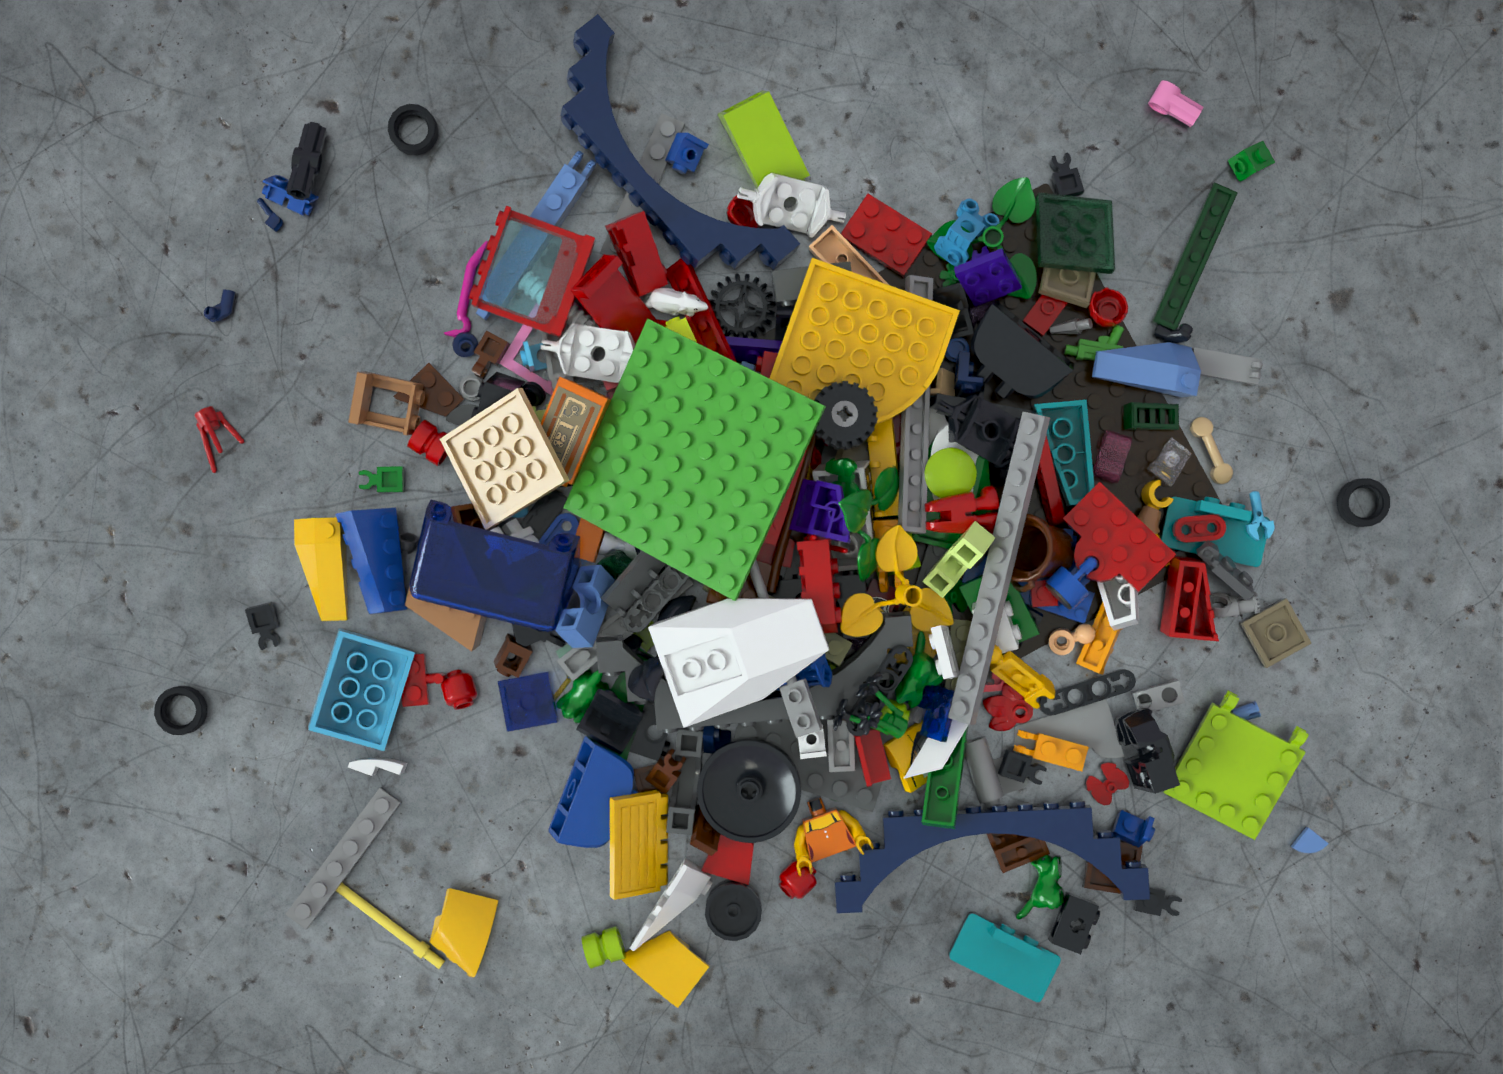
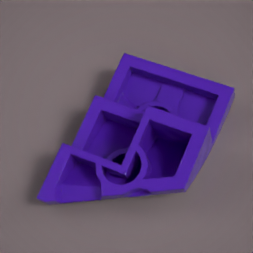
M803 479L789 529L830 540L850 543V533L845 523L844 514L838 502L844 499L842 486L819 480Z

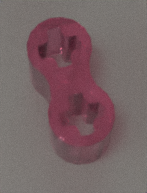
M1107 429L1093 467V476L1117 484L1131 447L1132 437Z

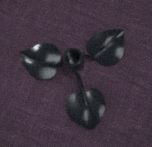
M688 595L670 600L662 608L657 622L691 611L697 597ZM632 634L624 640V643L637 655L647 660L643 662V665L637 666L631 672L628 679V688L639 698L654 701L655 692L664 671L658 655L652 657L639 650L642 639L638 635Z

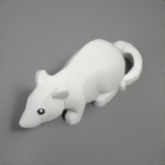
M671 288L655 289L647 293L643 298V303L648 309L653 307L657 311L674 316L684 314L692 317L694 313L708 309V305L697 298L696 295L687 294L686 292L682 293Z

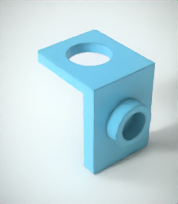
M528 341L523 342L524 350L520 351L523 366L528 365L530 372L546 369V363H542L537 359V353L543 344L539 343L529 346Z

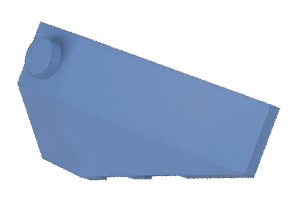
M1166 342L1097 351L1092 377L1176 397L1197 396L1201 369L1192 347Z

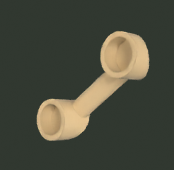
M1198 417L1191 422L1190 432L1193 436L1202 438L1214 464L1210 477L1216 484L1228 483L1233 476V469L1229 464L1224 463L1211 434L1213 424L1205 417Z

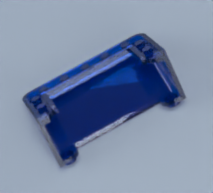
M431 499L426 508L410 579L411 595L422 601L549 632L555 630L562 612L567 608L574 591L572 586L580 569V536L560 533L551 539L549 545H544L450 521L452 517L451 507L444 502Z

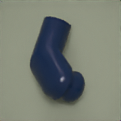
M223 289L221 302L213 307H206L204 317L211 322H219L232 313L236 292Z

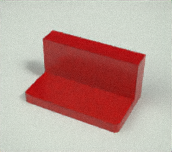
M871 729L867 735H854L866 786L869 787L874 783L890 780L891 775L880 731Z

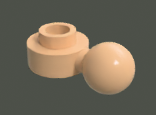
M1086 623L1080 624L1075 632H1071L1066 628L1055 629L1050 634L1049 647L1055 654L1066 655L1073 650L1075 642L1082 644L1092 642L1095 638V629ZM1059 637H1065L1067 639V642L1064 644L1058 643L1057 639Z

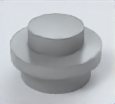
M475 375L463 378L459 386L461 395L469 401L480 399L477 397L483 380Z

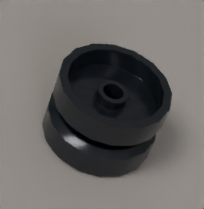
M728 879L718 883L711 889L706 899L705 918L708 927L716 936L724 940L738 941L749 937L756 931L761 921L762 904L759 894L752 885ZM730 907H736L738 913L733 914V911L729 913L728 910Z

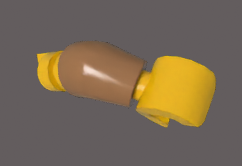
M1155 480L1145 484L1142 489V500L1147 506L1142 507L1138 518L1159 537V522L1162 514L1159 509L1169 506L1174 499L1164 497L1161 501H1158L1155 498L1154 492L1158 486H1161V480Z

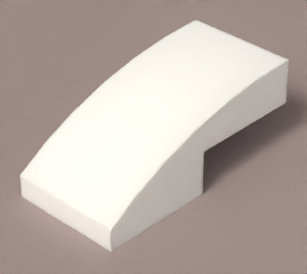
M371 757L349 762L348 768L370 776L377 774L379 768L401 775L405 772L407 763L390 758Z

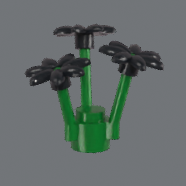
M880 671L874 673L873 676L867 677L866 683L859 686L856 697L858 698L862 695L864 698L868 692L872 695L875 694L892 713H886L882 720H880L879 717L882 715V712L877 711L879 703L875 702L872 706L866 703L865 713H859L858 717L845 709L848 699H842L839 708L836 710L837 716L833 720L834 731H837L838 726H841L842 720L846 722L850 720L858 723L857 729H863L865 735L869 733L870 728L879 730L886 735L890 734L897 739L904 735L908 727V721L902 718L904 712L896 708L879 691V686L876 683L883 678L880 675Z

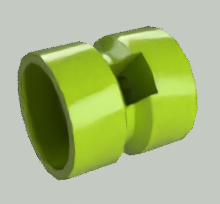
M617 926L604 929L602 935L594 932L581 937L585 958L590 969L604 965L606 960L612 963L626 958L624 945Z

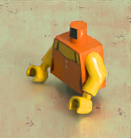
M821 797L807 802L811 816L802 819L803 824L797 828L794 841L796 860L798 861L796 866L798 875L801 876L800 869L804 866L809 867L810 874H812V862L857 846V849L863 855L862 846L864 844H869L872 850L874 849L873 843L866 837L859 821L845 810L838 811L836 807L826 810Z

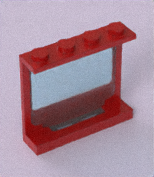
M506 206L504 212L499 211L495 225L499 227L496 235H491L486 250L490 252L487 261H481L478 274L481 275L478 285H473L469 295V299L472 300L471 304L478 309L561 338L576 298L570 289L584 276L596 242L595 237L587 234L585 236L518 213L513 211L511 207Z

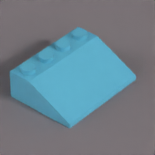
M339 628L308 730L384 751L415 652Z

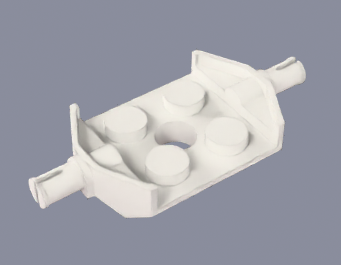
M572 323L559 341L543 339L541 342L545 344L541 345V350L553 351L558 354L565 375L619 383L635 348L634 340L628 331H617ZM598 347H603L605 350V357L601 361H596L593 357V352Z

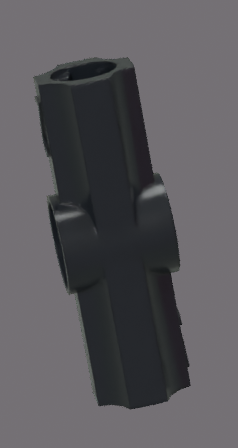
M310 122L304 124L299 146L295 147L291 161L292 172L287 186V194L291 195L294 199L304 200L310 197L315 175H318L321 169L322 148L327 132L326 128L322 127L319 123Z

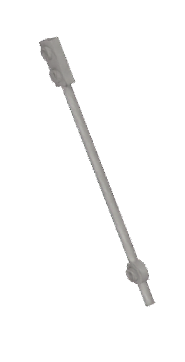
M755 559L749 573L758 598H769L757 560ZM796 675L787 681L786 685L779 687L797 738L820 731L823 727L806 678L797 681Z

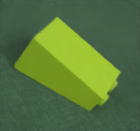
M762 90L717 114L756 189L764 177L770 173L805 181L804 178L810 176L769 91Z

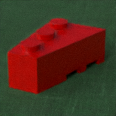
M1175 556L1170 561L1160 631L1168 637L1219 642L1213 618L1215 616L1211 608L1209 596L1211 594L1204 562L1196 558Z

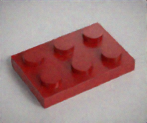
M868 193L841 232V235L851 245L904 278L927 244V240L932 236V233Z

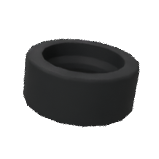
M406 104L400 106L392 113L388 121V134L390 140L403 153L407 155H421L428 152L438 139V126L435 118L426 108L418 104ZM410 115L422 117L428 126L426 138L421 143L415 145L404 142L398 133L400 122Z
M1371 478L1355 479L1347 483L1340 490L1337 497V509L1340 516L1348 524L1356 527H1367L1380 523L1387 516L1390 508V496L1387 489L1380 482ZM1359 488L1372 490L1378 499L1376 512L1367 518L1356 516L1349 507L1350 495Z
M177 686L165 690L158 697L154 707V716L157 724L163 731L171 735H185L196 731L203 725L207 717V704L205 698L198 690L190 686ZM178 695L190 698L196 708L193 720L184 726L173 724L166 714L168 702Z

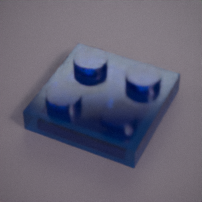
M549 672L498 681L507 732L559 722Z

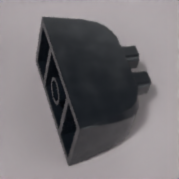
M997 300L987 310L971 339V349L982 363L976 376L983 378V382L986 384L994 374L1001 378L1002 382L996 387L995 391L1004 399L1014 391L1029 398H1040L1056 387L1074 369L1075 364Z

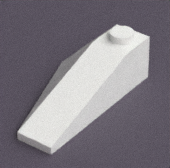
M685 857L632 941L629 949L635 951L697 900L700 894L705 896L713 883L709 880L711 874L701 871L702 867Z

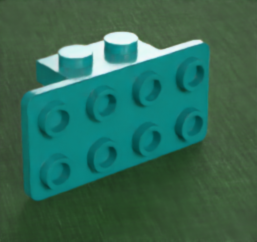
M1171 497L1174 500L1167 506L1160 538L1169 548L1197 554L1196 549L1206 541L1188 543L1178 541L1173 535V524L1182 517L1218 515L1225 521L1226 532L1220 539L1210 542L1218 546L1219 553L1224 557H1230L1234 563L1251 567H1259L1261 565L1266 544L1265 529L1261 525L1257 528L1259 540L1257 541L1248 535L1246 525L1251 524L1253 514L1252 511L1245 510V505L1230 502V505L1226 506L1220 504L1219 499L1205 497L1204 500L1199 501ZM1209 523L1207 530L1212 533L1215 530V526ZM1187 525L1182 526V533L1185 535L1189 533Z
M970 913L949 953L950 959L1035 1002H1041L1061 962V958L1057 954L1039 946L1038 940L1028 935H1025L1023 938L1015 934L1016 930L1004 923L999 926L975 913Z

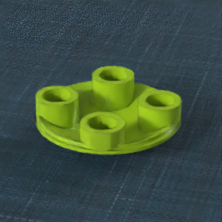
M945 448L930 456L925 467L924 476L931 493L939 498L970 492L975 484L977 471L974 461L966 452L957 448Z

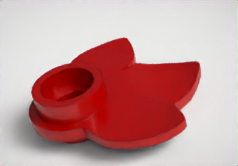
M1004 683L1002 686V695L990 696L983 700L986 711L993 716L989 723V727L993 730L1007 731L1012 729L1016 723H1025L1032 718L1033 707L1007 683ZM1024 709L1025 713L1018 715L1016 710Z

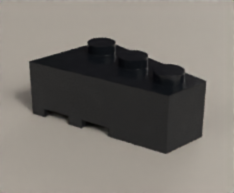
M496 372L485 383H481L477 397L481 398L478 407H474L471 418L515 389L522 388L526 381Z

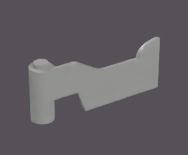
M1107 699L1015 726L1014 745H1022L1028 749L1033 750L1036 740L1021 738L1017 735L1018 730L1034 734L1041 733L1089 747L1088 750L1093 749L1097 755L1103 758L1119 759L1125 757L1122 746L1119 745L1115 723ZM979 737L966 742L965 758L979 803H985L986 807L999 804L1000 798L1004 797V794L1023 789L1030 782L1027 776L1025 782L1022 783L998 774L1003 757L993 760L986 737ZM1014 751L1015 753H1018V754L1027 756V757H1029V758H1032L1030 755H1026V754H1023V753H1019V752ZM1032 758L1031 765L1040 764L1044 766L1048 762Z

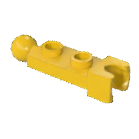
M998 645L994 646L990 670L1021 694L1029 705L1037 709L1040 707L1036 701L1038 697L1055 698V688L1050 679L1043 674L1037 673L1011 651L1002 655L1000 647Z

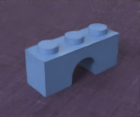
M601 565L580 566L572 586L579 595L580 608L564 609L555 631L572 648L593 647L609 606L601 597L616 580Z

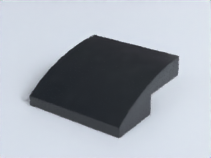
M958 282L933 289V301L960 310L950 340L974 334L975 330L967 293L961 283Z

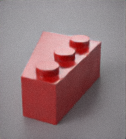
M644 211L633 213L605 225L617 256L623 262L622 267L629 284L638 296H643L655 289L668 285V273L665 266L661 263Z
M829 539L797 542V550L800 555L801 599L813 600L824 633L838 632L837 623H842L841 607H836V598L841 597L839 582L835 583L834 574H839L838 558H833Z

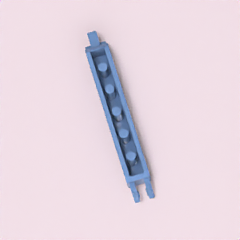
M577 151L569 164H564L530 217L560 227L588 185L587 179L597 162L593 159L590 160L582 173H578L575 169L582 161L584 153ZM524 225L490 275L482 299L506 308L518 291L519 282L526 273L532 270L554 235ZM478 309L476 312L484 320H487L491 315L490 312Z

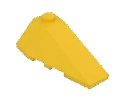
M336 517L294 519V545L321 621L348 620L347 545L343 538L345 533L341 522L338 523Z

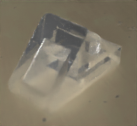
M1171 438L1165 444L1159 456L1147 467V470L1166 485L1172 486L1192 453Z

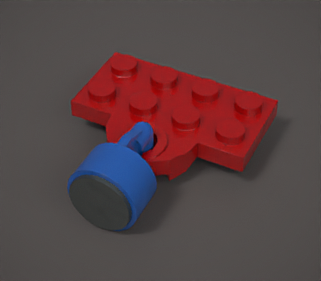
M1099 482L1063 517V521L1081 537L1076 544L1074 552L1076 567L1069 572L1061 566L1045 582V586L1067 609L1074 610L1089 595L1088 590L1084 586L1090 580L1102 583L1111 581L1120 575L1139 593L1176 554Z

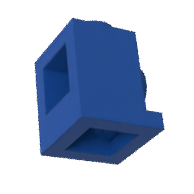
M677 133L665 161L672 164V169L681 174L695 172L703 151L707 149L709 144L690 133Z

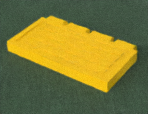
M653 790L610 797V897L617 900L660 891V886L668 884V866L661 865L668 863V841H661L668 838V833H666L668 817L661 816L668 814L667 794H661L659 791Z

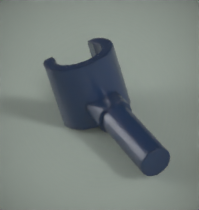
M262 198L257 199V203L265 214L269 216L265 224L277 232L283 225V220L268 207Z

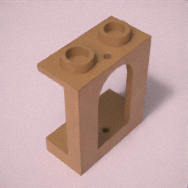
M366 371L357 372L348 423L357 425L367 424L403 432V435H412L421 421L418 413L425 399L424 384ZM373 386L409 395L406 418L369 411Z

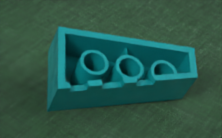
M1087 399L1034 404L1032 408L1033 411H1036L1037 415L1050 417L1046 436L1055 474L1066 506H1076L1094 488Z

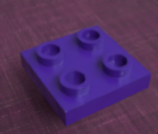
M984 246L982 247V253L979 254L977 250L972 252L971 261L954 267L956 277L975 307L1022 289L1021 280L1002 248L990 253L987 247Z

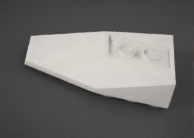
M728 598L658 621L648 627L684 728L764 699L829 650L812 599L737 598L734 601Z

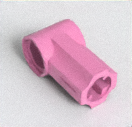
M1164 80L1160 82L1148 102V105L1156 112L1163 115L1169 114L1189 127L1193 126L1203 109V106L1181 94V90L1176 85Z

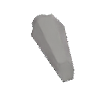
M1075 318L1051 326L1049 329L1052 334H1081L1083 330L1091 329L1093 323L1090 318L1083 320Z

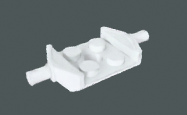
M770 173L764 177L759 187L755 188L754 191L740 187V192L737 193L739 199L752 201L753 213L758 225L762 226L763 223L776 227L785 225L787 229L806 233L811 238L815 236L827 221L832 220L844 223L846 218L845 212L831 209L829 190L826 186L775 173ZM789 197H795V204L790 208H785L784 201Z

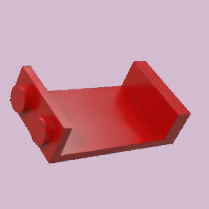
M604 254L570 290L600 328L628 331L631 333L636 345L647 319L666 327L667 320L656 319L618 270L623 264L617 255Z

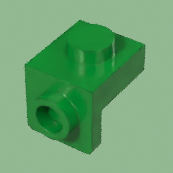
M1264 141L1242 150L1228 160L1240 182L1275 163Z

